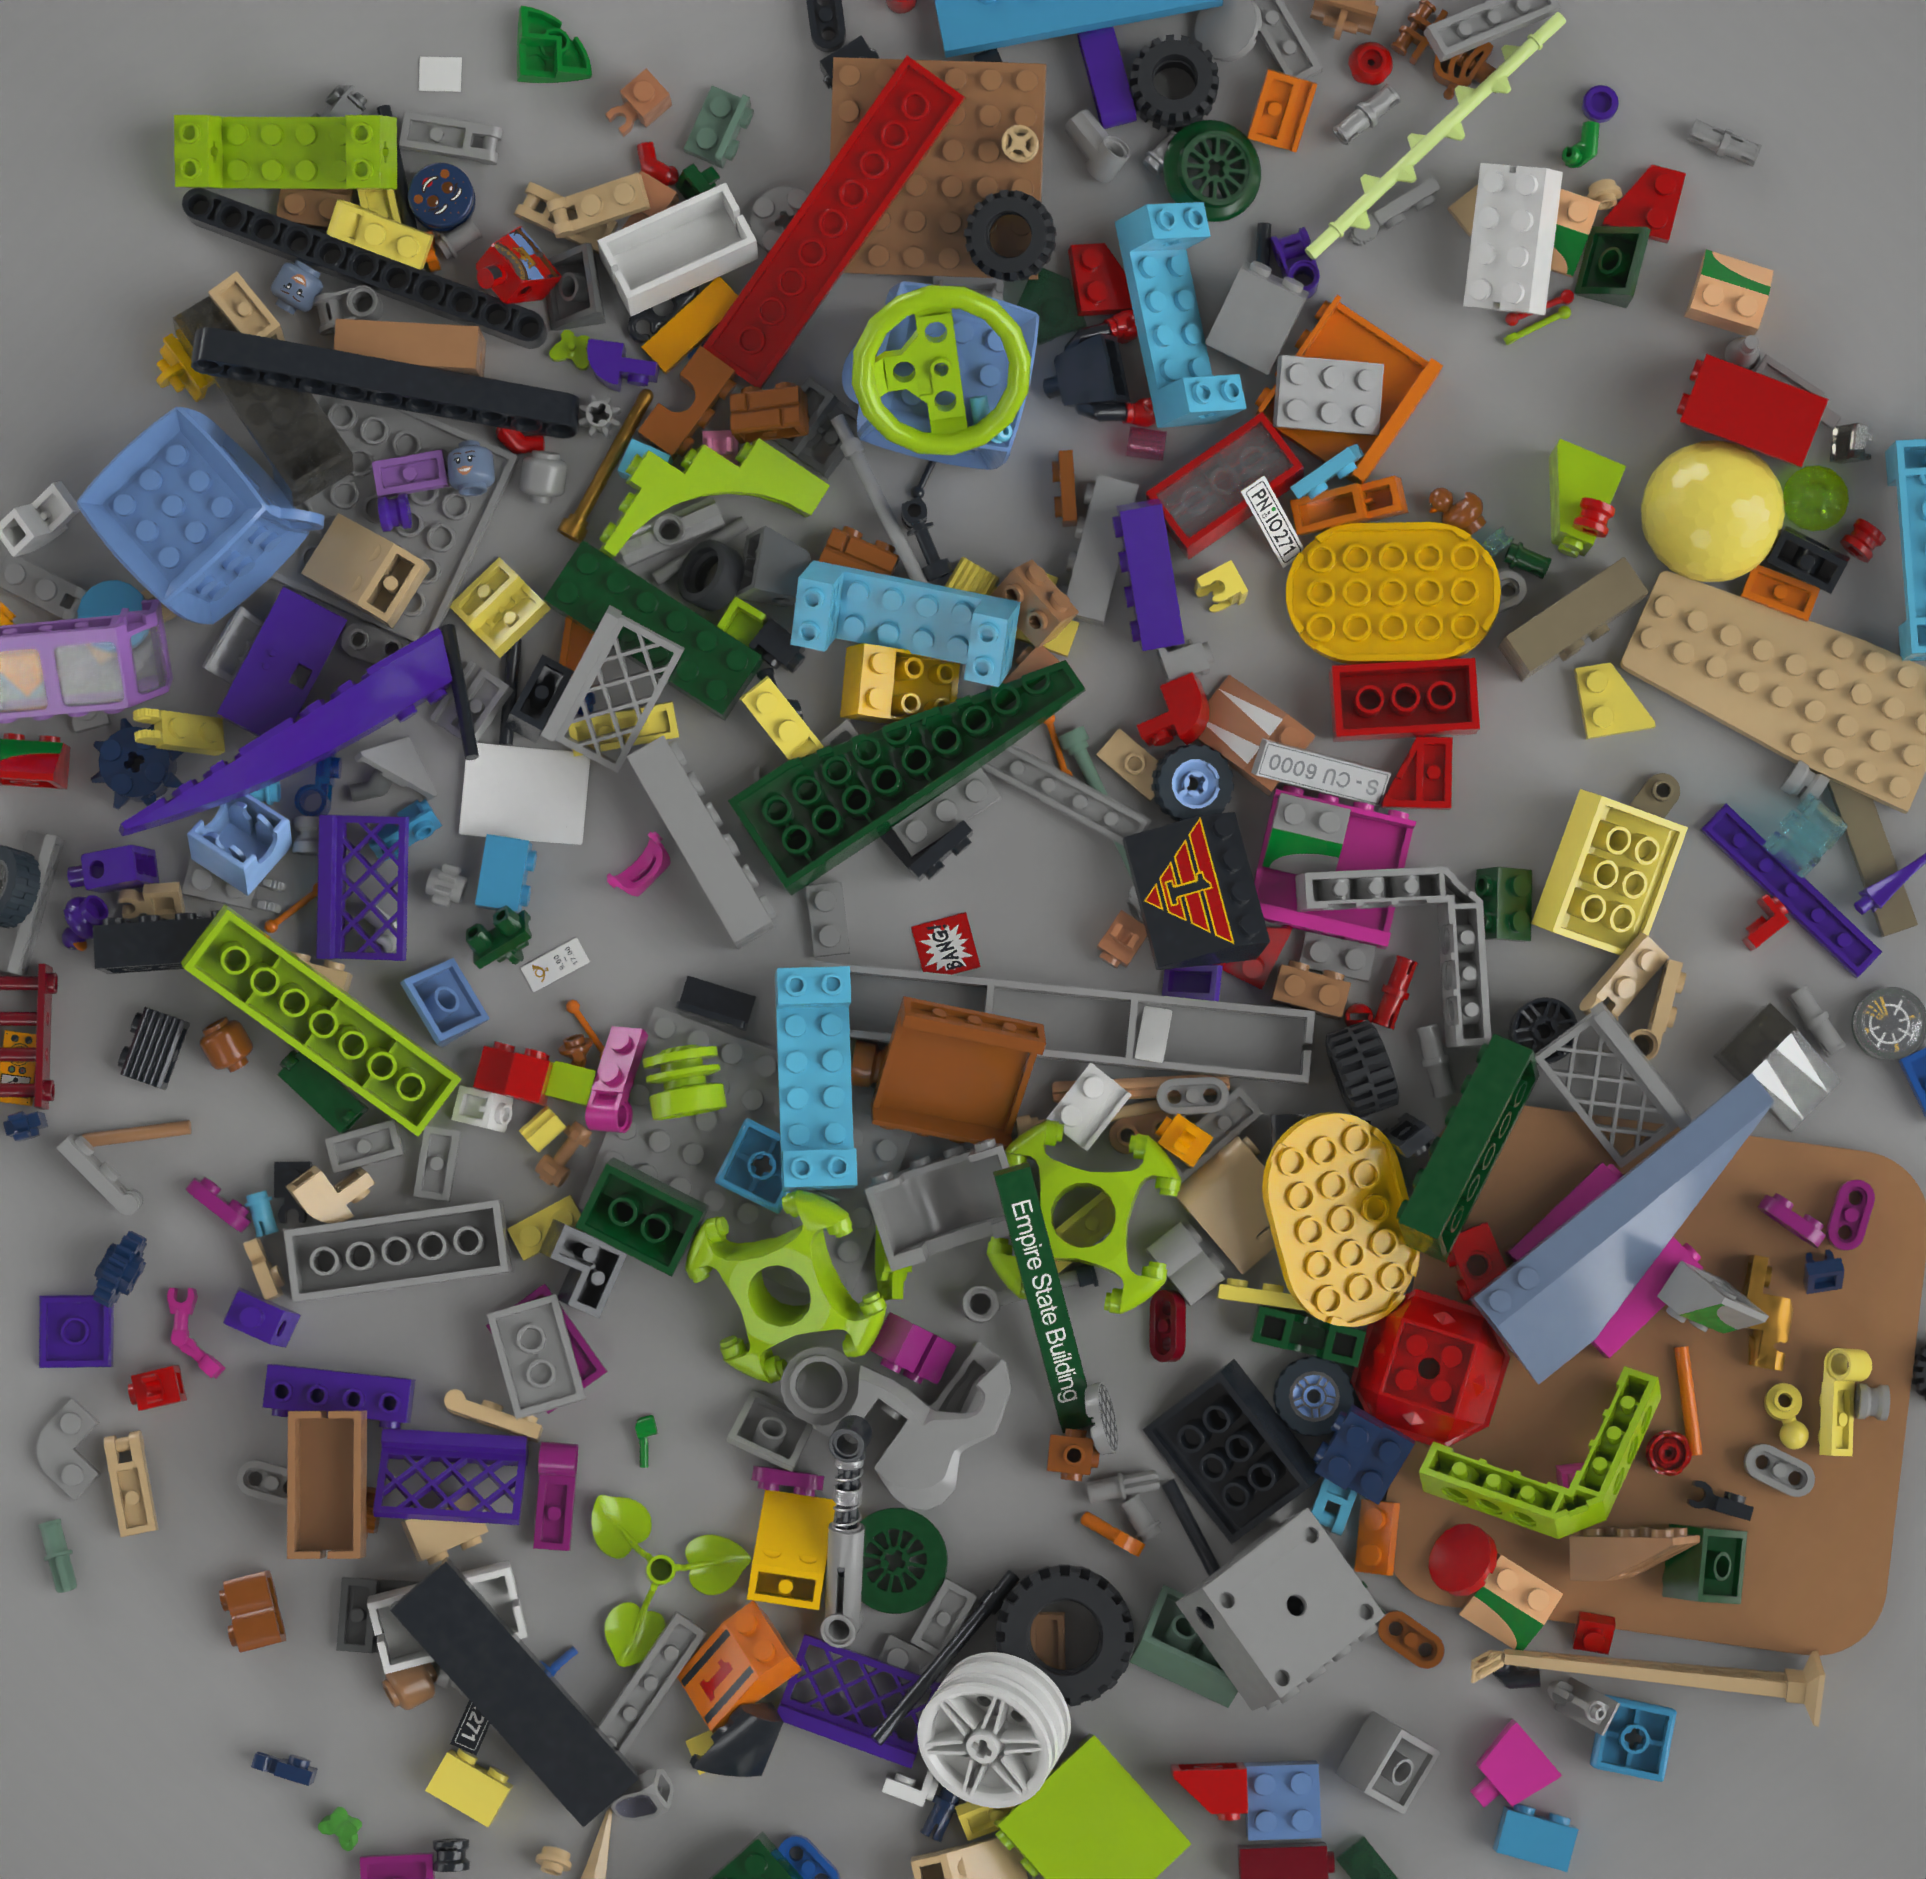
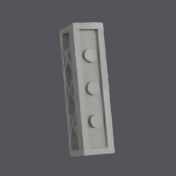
M27 831L22 851L35 856L34 859L39 863L38 867L41 872L40 890H38V897L32 907V911L22 923L17 924V927H10L9 929L0 927V971L18 976L27 975L65 840L58 836Z

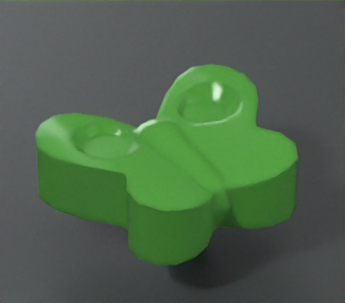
M337 1807L331 1815L325 1816L318 1824V1830L322 1834H335L338 1836L343 1850L351 1851L357 1845V1832L362 1827V1822L358 1818L348 1815L343 1807Z

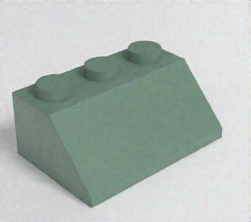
M1163 1584L1140 1633L1129 1662L1229 1708L1238 1690L1175 1603L1185 1594Z

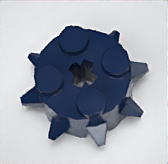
M126 718L121 719L120 730L112 734L108 740L95 741L93 744L100 752L98 759L100 771L91 777L92 783H106L109 788L115 791L113 807L118 810L129 800L144 802L146 806H149L158 797L164 795L168 790L167 788H178L183 784L174 774L177 772L176 759L184 752L158 749L154 745L135 742L134 733L146 728L133 727ZM152 724V725H151L149 728H147V729H148V730H150V729H151V730H155V729H154V724ZM139 757L145 760V762L140 764V771L137 772L131 768V765Z

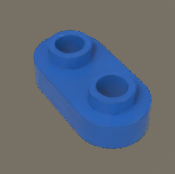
M791 1835L784 1839L779 1846V1852L790 1862L803 1879H815V1876L819 1873L827 1875L828 1879H840L836 1867L805 1836ZM800 1847L803 1850V1857L801 1859L792 1858L790 1849Z

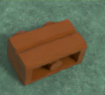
M781 382L776 384L774 389L766 390L749 386L742 388L741 393L730 395V428L732 435L739 444H743L746 441L751 443L758 438L767 441L809 434V421L807 417L808 398L799 385L796 386L792 382Z
M844 526L842 530L835 527L832 529L819 558L820 562L890 576L894 575L900 561L899 555L894 554L895 547L880 540H876L875 544L862 540L863 534L848 526Z

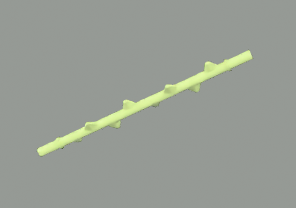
M1556 12L1534 34H1529L1527 36L1528 39L1521 46L1504 45L1501 50L1505 61L1477 88L1458 85L1455 88V94L1459 105L1427 135L1411 133L1407 137L1411 150L1381 178L1364 174L1360 178L1364 194L1335 222L1328 224L1329 227L1305 249L1306 254L1315 260L1338 237L1342 238L1344 232L1349 227L1363 230L1369 229L1371 225L1367 210L1398 181L1415 182L1417 177L1413 167L1444 137L1462 141L1465 138V133L1461 121L1492 92L1508 94L1511 91L1508 77L1536 50H1541L1543 44L1566 23L1564 16Z

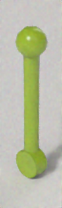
M1565 305L1561 306L1558 312L1503 339L1506 345L1512 344L1519 338L1560 318L1568 319L1571 316V309Z

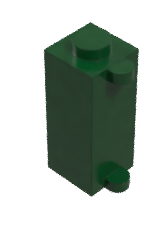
M292 1050L279 1064L283 1069L277 1075L340 1134L347 1133L369 1109L336 1077L301 1052L297 1053L295 1050Z

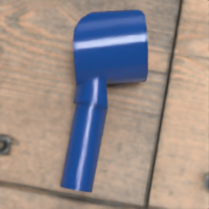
M572 1646L557 1658L551 1666H548L541 1660L540 1662L554 1676L564 1664L578 1654V1651Z

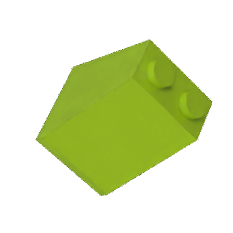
M1559 439L1549 456L1551 543L1559 546L1557 549L1559 552L1577 558L1578 554L1585 556L1596 540L1595 536L1580 532L1572 526L1574 519L1580 516L1581 508L1579 505L1581 499L1584 497L1593 498L1610 505L1626 466L1563 439Z

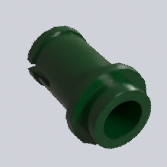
M1512 542L1508 547L1503 562L1509 564L1508 568L1510 569L1517 567L1543 579L1552 558L1545 557L1523 547L1522 542L1518 544Z

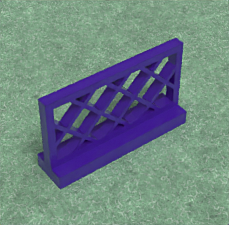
M319 815L316 959L406 961L409 817ZM347 823H359L368 833L356 847L347 839ZM367 823L379 824L374 829H372ZM386 824H399V839L389 848L377 833ZM372 838L385 852L373 865L359 852ZM348 848L351 852L346 856V850ZM354 856L367 869L355 883L346 874V864ZM389 857L398 866V876L390 884L377 871ZM371 875L384 887L372 901L359 888ZM346 883H347V885L350 887L347 891H346ZM397 884H398V892H396V891L393 889ZM353 892L367 905L355 918L345 909L346 899ZM388 893L397 901V912L389 920L376 907ZM370 911L384 924L372 937L358 924ZM345 919L349 922V924L346 927ZM396 920H397V929H396L395 926L393 925V923H394ZM354 928L366 943L356 952L345 951V936ZM387 929L397 938L396 953H385L375 942ZM371 946L375 952L365 951Z
M382 1429V1449L373 1507L374 1517L519 1525L525 1472L529 1458L527 1436ZM389 1459L405 1460L410 1465V1468L395 1478L388 1470ZM431 1461L441 1462L446 1467V1470L433 1480L422 1470ZM466 1464H477L483 1470L469 1482L458 1472ZM502 1466H518L517 1475L506 1484L494 1473ZM417 1473L426 1485L411 1495L402 1483ZM453 1475L463 1487L447 1497L438 1485ZM489 1477L499 1489L484 1499L474 1488ZM386 1478L390 1481V1483H388L387 1485ZM513 1487H515V1493H514V1494L511 1492V1489H512ZM395 1488L406 1498L397 1507L383 1506L384 1497ZM432 1490L443 1501L433 1509L423 1508L418 1500ZM468 1492L479 1503L470 1511L459 1510L454 1504ZM505 1494L512 1501L513 1510L512 1513H498L490 1505Z
M805 1633L796 1660L800 1667L803 1665L806 1674L798 1677V1672L788 1680L777 1709L783 1722L912 1769L919 1749L917 1733L914 1741L911 1742L899 1737L896 1730H894L883 1745L879 1746L870 1738L878 1726L870 1727L865 1725L859 1711L877 1703L885 1719L888 1713L882 1700L898 1692L903 1697L906 1694L905 1689L911 1687L921 1675L847 1648L830 1646L823 1639ZM809 1644L824 1649L830 1663L811 1671L805 1659ZM831 1652L841 1655L842 1657L834 1660ZM847 1659L857 1661L864 1675L845 1683L837 1664ZM865 1665L874 1667L876 1669L871 1672H868ZM832 1667L841 1686L822 1694L813 1675ZM885 1671L892 1674L898 1688L879 1696L871 1677ZM899 1677L907 1679L910 1682L902 1685ZM809 1678L817 1697L807 1702L791 1698L795 1684ZM866 1679L874 1699L856 1707L848 1687ZM935 1681L930 1687L932 1690L928 1702L939 1688L941 1682ZM843 1690L851 1710L837 1715L830 1712L825 1698ZM820 1701L823 1709L813 1706L812 1704H815ZM928 1702L912 1708L906 1716H912L917 1729L919 1719L916 1713L923 1710ZM854 1714L857 1721L848 1719L846 1717Z

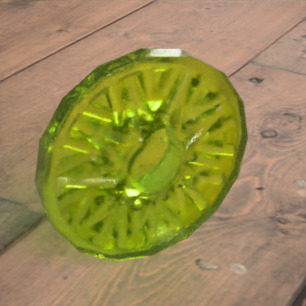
M1820 465L1805 466L1794 472L1785 483L1783 489V498L1786 502L1784 509L1788 519L1797 527L1811 532L1825 531L1836 525L1845 515L1849 503L1848 488L1842 477L1832 469Z

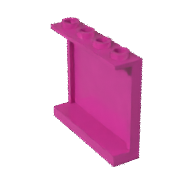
M1284 785L1283 790L1276 789L1254 879L1264 921L1281 926L1290 925L1294 929L1374 945L1376 948L1385 950L1390 940V929L1395 907L1297 912L1296 875L1262 867L1277 800L1280 793L1351 809L1336 871L1404 868L1416 821L1409 820L1408 813L1397 810H1388V814L1374 812L1375 806L1367 803L1353 802V807L1340 804V798L1328 794L1319 793L1318 798L1305 796L1304 789Z
M1603 1162L1597 1164L1594 1167L1595 1169L1520 1241L1514 1243L1505 1254L1513 1262H1516L1620 1179L1623 1174L1613 1164L1608 1166ZM1674 1237L1671 1238L1597 1338L1591 1342L1604 1358H1610L1666 1305L1657 1296L1680 1261L1703 1269L1698 1263L1701 1256L1687 1242L1682 1246Z

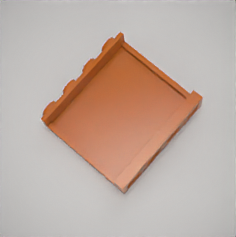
M1336 295L1332 303L1325 300L1314 317L1319 322L1312 332L1305 329L1294 346L1299 349L1295 356L1384 364L1379 435L1274 428L1278 433L1323 463H1326L1347 447L1358 444L1365 455L1355 462L1358 468L1345 476V478L1352 483L1363 484L1436 380L1443 365L1433 358L1428 362L1340 303L1342 297ZM1276 384L1272 390L1266 386L1255 402V405L1259 407L1256 416L1263 412L1272 425Z

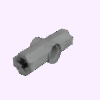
M712 496L675 513L662 514L656 521L639 528L632 534L620 552L627 568L668 550H678L684 543L725 526V523ZM669 524H674L680 528L678 536L672 540H666L661 537V530Z

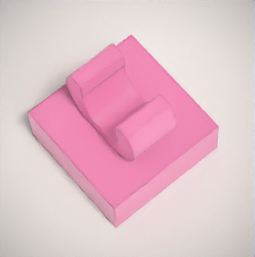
M731 430L702 431L703 444L738 466L739 462L735 458L739 452V442L732 435Z

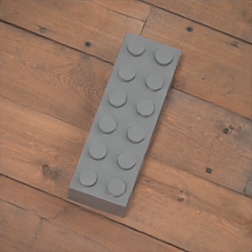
M663 735L628 755L629 763L737 948L740 949L774 929L775 926L772 919L777 917L774 909L765 895L758 898L754 888L758 887L759 884L749 866L745 864L740 867L736 858L741 855L739 849L729 833L723 836L720 833L718 827L723 825V822L712 803L703 804L700 797L706 793L693 771L688 774L685 773L682 766L688 762L676 741L673 740L668 743Z
M502 1200L283 1230L293 1302H306L513 1272L504 1202Z

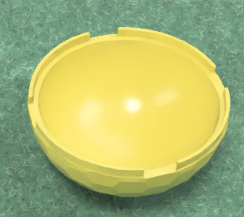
M1721 440L1701 441L1680 448L1665 458L1652 473L1645 487L1641 503L1642 530L1655 556L1671 571L1700 582L1729 581L1745 575L1760 565L1776 545L1781 535L1785 517L1783 492L1778 479L1769 465L1753 451L1739 444Z

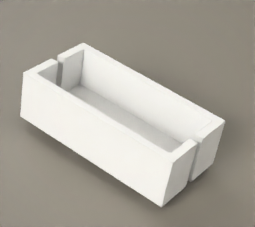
M1480 163L1463 306L1485 310L1545 315L1563 172L1548 168Z
M723 183L597 240L600 259L613 284H616L617 292L630 317L759 259L757 240L743 214L740 215V208L727 183Z
M510 1560L461 1572L520 1639L526 1638L527 1627L518 1598ZM417 1584L368 1596L367 1606L375 1636L377 1635V1646L385 1674L434 1662V1659L390 1611L391 1605L400 1600Z

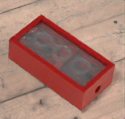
M1261 412L1148 490L1146 498L1147 500L1159 498L1163 506L1166 530L1189 560L1253 516L1250 507L1241 493L1243 489L1262 476H1265L1276 498H1279L1289 491L1291 486L1304 478V466L1264 413Z

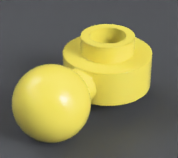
M1780 1383L1774 1385L1765 1395V1410L1772 1418L1782 1421L1783 1426L1779 1433L1782 1444L1789 1449H1800L1807 1443L1809 1438L1807 1427L1796 1419V1415L1802 1407V1396L1799 1390L1791 1384ZM1780 1395L1789 1397V1407H1782L1779 1404L1778 1397Z

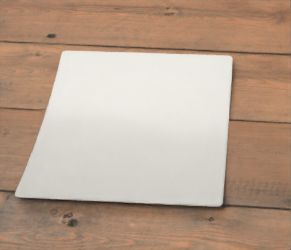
M477 743L479 758L465 761L459 834L486 837L487 834L528 841L581 845L583 843L590 758L585 755L574 757L573 751Z

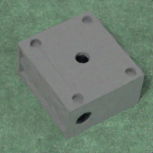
M1309 1508L1279 1522L1175 1602L1252 1711L1262 1706L1269 1710L1280 1702L1283 1704L1300 1692L1299 1686L1306 1681L1308 1683L1312 1682L1326 1671L1324 1666L1332 1661L1337 1662L1352 1651L1351 1645L1358 1640L1361 1642L1378 1630L1375 1624L1385 1616Z

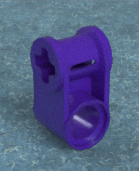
M1299 228L1298 233L1279 239L1277 236L1271 237L1272 251L1283 278L1290 277L1294 279L1298 274L1308 275L1311 277L1312 283L1304 286L1303 290L1309 292L1307 299L1313 297L1318 288L1320 273L1316 260L1311 259L1305 252V249L1311 244L1306 228Z

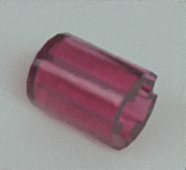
M1130 426L1126 456L1163 461L1167 431Z

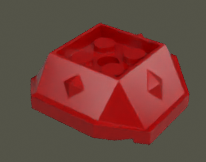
M1415 1289L1404 1295L1406 1296L1404 1300L1390 1314L1374 1323L1368 1324L1358 1367L1354 1368L1350 1383L1353 1385L1365 1412L1417 1442L1431 1446L1434 1441L1450 1447L1490 1426L1511 1357L1499 1335L1476 1307ZM1426 1359H1435L1440 1365V1372L1433 1379H1425L1419 1372L1420 1364Z

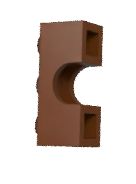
M700 346L680 373V380L695 393V400L691 407L682 412H673L658 403L639 428V437L653 448L671 455L673 461L678 455L684 457L695 442L691 437L700 426L705 429L713 419L716 411L712 408L720 398L725 401L736 387L737 383L733 381L736 377L735 370Z

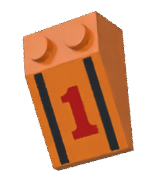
M753 1600L723 1621L687 1662L677 1678L710 1731L714 1733L728 1722L730 1715L740 1705L755 1704L800 1672L802 1668L768 1615Z

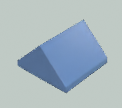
M454 958L400 982L435 1043L442 1048L490 1019Z

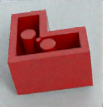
M494 1041L493 1047L484 1045L473 1087L545 1107L548 1096L545 1093L553 1063L549 1061L550 1055L529 1048H525L524 1054L514 1053L515 1046Z

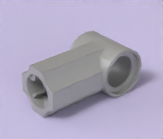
M1088 109L1082 110L1070 118L1064 126L1066 128L1065 132L1088 159L1085 165L1089 174L1100 182H1111L1131 155L1128 145L1120 138L1109 135Z

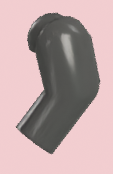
M375 768L368 781L350 785L352 800L357 802L382 797L388 792L393 781L380 775L381 771Z

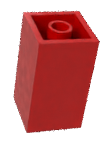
M1706 354L1704 361L1697 359L1689 378L1690 381L1695 382L1690 395L1683 393L1676 411L1678 415L1682 416L1680 423L1802 468L1829 399Z

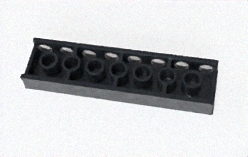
M448 1557L400 1600L391 1605L390 1611L583 1828L639 1779L633 1765Z

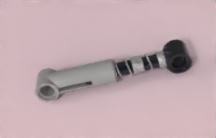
M848 1415L842 1418L830 1436L828 1443L829 1450L835 1457V1466L838 1467V1476L834 1478L838 1481V1484L834 1486L833 1501L837 1504L833 1507L836 1511V1520L831 1522L828 1528L825 1618L820 1630L824 1641L836 1648L849 1646L857 1636L864 1620L861 1610L864 1525L859 1522L861 1514L858 1511V1507L862 1504L863 1485L859 1479L863 1475L861 1467L864 1465L866 1448L872 1438V1429L868 1421L857 1415ZM843 1434L852 1435L858 1443L848 1442ZM835 1620L844 1621L849 1628L839 1626Z

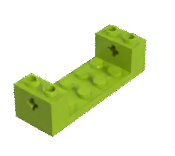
M174 115L175 187L204 189H397V117L382 115H345V117Z

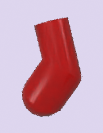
M496 428L495 432L498 440L514 454L532 453V450L545 451L543 435L524 436L521 431Z

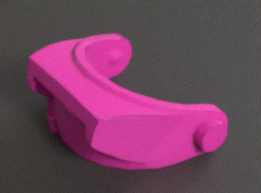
M650 831L647 834L649 837L647 847L630 867L618 875L613 876L609 873L606 876V881L614 889L618 886L626 893L638 897L667 869L671 861L669 854L661 843L663 838L658 833Z

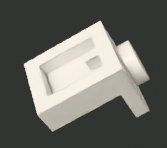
M460 1085L451 1120L504 1133L512 1117L513 1098Z
M929 1769L921 1788L915 1786V1778L896 1772L894 1778L887 1775L882 1792L923 1807L925 1799L933 1801L939 1782L933 1778L934 1776Z

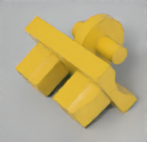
M171 333L164 337L163 342L165 344L159 351L163 359L156 364L162 372L156 379L160 388L172 385L177 393L186 388L195 402L205 398L207 389L219 377L199 373L191 367L194 335L188 333L175 338Z

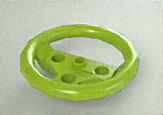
M928 285L896 296L869 319L853 351L852 386L864 417L886 440L917 454L956 455L986 445L1013 422L1029 391L1031 356L1021 327L996 300L964 286ZM952 309H961L983 319L1001 338L1009 361L1007 386L998 404L978 423L969 427L967 426ZM915 314L917 330L905 345L898 350L884 351L876 357L886 334L907 316ZM930 323H942L946 327L945 332L939 337L929 336L925 329ZM900 362H909L914 366L913 372L905 377L898 376L893 370ZM905 389L927 403L931 432H922L900 422L882 404L880 397L887 392ZM942 391H950L955 395V399L949 405H940L935 401L936 395Z

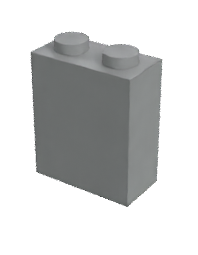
M1252 261L1250 264L1245 262L1233 282L1205 344L1269 375L1309 292L1303 290L1304 285L1293 278L1284 277V279H1281L1271 274L1272 269L1263 263Z

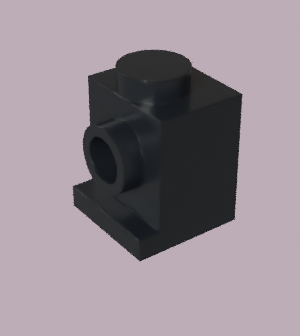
M772 618L768 620L748 645L755 652L763 651V660L775 670L781 666L786 671L789 670L791 673H794L806 658L802 654L805 651V647L790 645L792 634Z

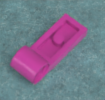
M611 1027L585 1111L586 1125L590 1130L625 1133L629 1130L633 1111L628 1098L649 1036L644 1029Z

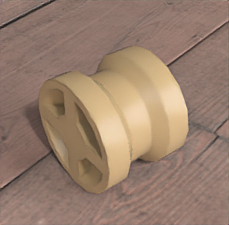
M1014 125L1008 128L1001 140L1005 155L1018 163L1032 160L1039 149V140L1036 134L1030 128L1023 125Z

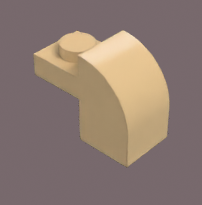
M314 1165L285 1187L297 1204L311 1217L324 1223H338L354 1217L347 1204L349 1202L354 1204L364 1199L370 1193L368 1188L373 1186L375 1182L367 1171L359 1167L332 1186L322 1170Z

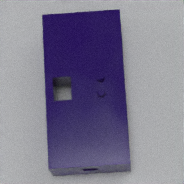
M283 586L216 715L258 737L289 717H293L295 720L347 619Z

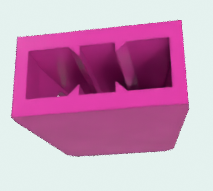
M1512 1719L1476 1762L1475 1765L1485 1775V1778L1471 1789L1470 1792L1484 1808L1500 1794L1511 1806H1514L1556 1781L1562 1775L1521 1726Z

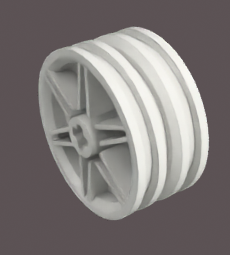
M979 1653L957 1663L949 1671L924 1708L918 1723V1745L927 1768L935 1779L948 1791L975 1805L989 1808H1006L1027 1801L1040 1790L1066 1748L1070 1737L1071 1719L1067 1703L1059 1688L1038 1667L1024 1659L1005 1653ZM980 1696L987 1697L982 1701L979 1699Z

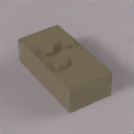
M1623 557L1505 636L1498 648L1523 682L1558 657L1564 662L1581 650L1580 648L1585 645L1584 640L1588 637L1594 642L1609 632L1610 628L1607 624L1639 604L1649 591L1627 559Z

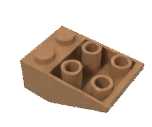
M1585 1528L1582 1530L1583 1535L1569 1536L1570 1581H1612L1633 1578L1700 1543V1535H1687V1528Z

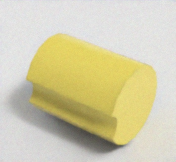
M546 1105L521 1127L519 1132L539 1153L567 1127Z

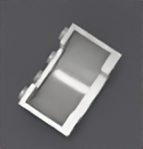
M995 1138L974 1144L975 1148L965 1150L963 1144L943 1150V1157L931 1160L929 1155H925L909 1161L910 1168L895 1174H892V1171H886L871 1177L873 1184L867 1186L864 1190L891 1271L924 1262L929 1255L994 1235V1238L997 1239L1009 1235L993 1172L1010 1166L1003 1145L996 1143Z

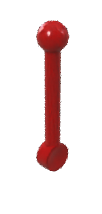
M1568 289L1562 291L1559 297L1547 301L1546 309L1561 303L1564 305L1571 304L1574 300V293ZM1510 312L1505 316V321L1507 325L1515 326L1519 320L1533 314Z

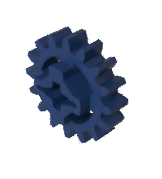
M128 1231L127 1235L123 1236L119 1245L112 1243L108 1247L94 1274L97 1277L96 1280H98L97 1288L93 1293L94 1301L111 1308L114 1303H117L120 1294L128 1296L132 1292L146 1265L142 1258L144 1255L143 1251L147 1246L146 1238L133 1231Z

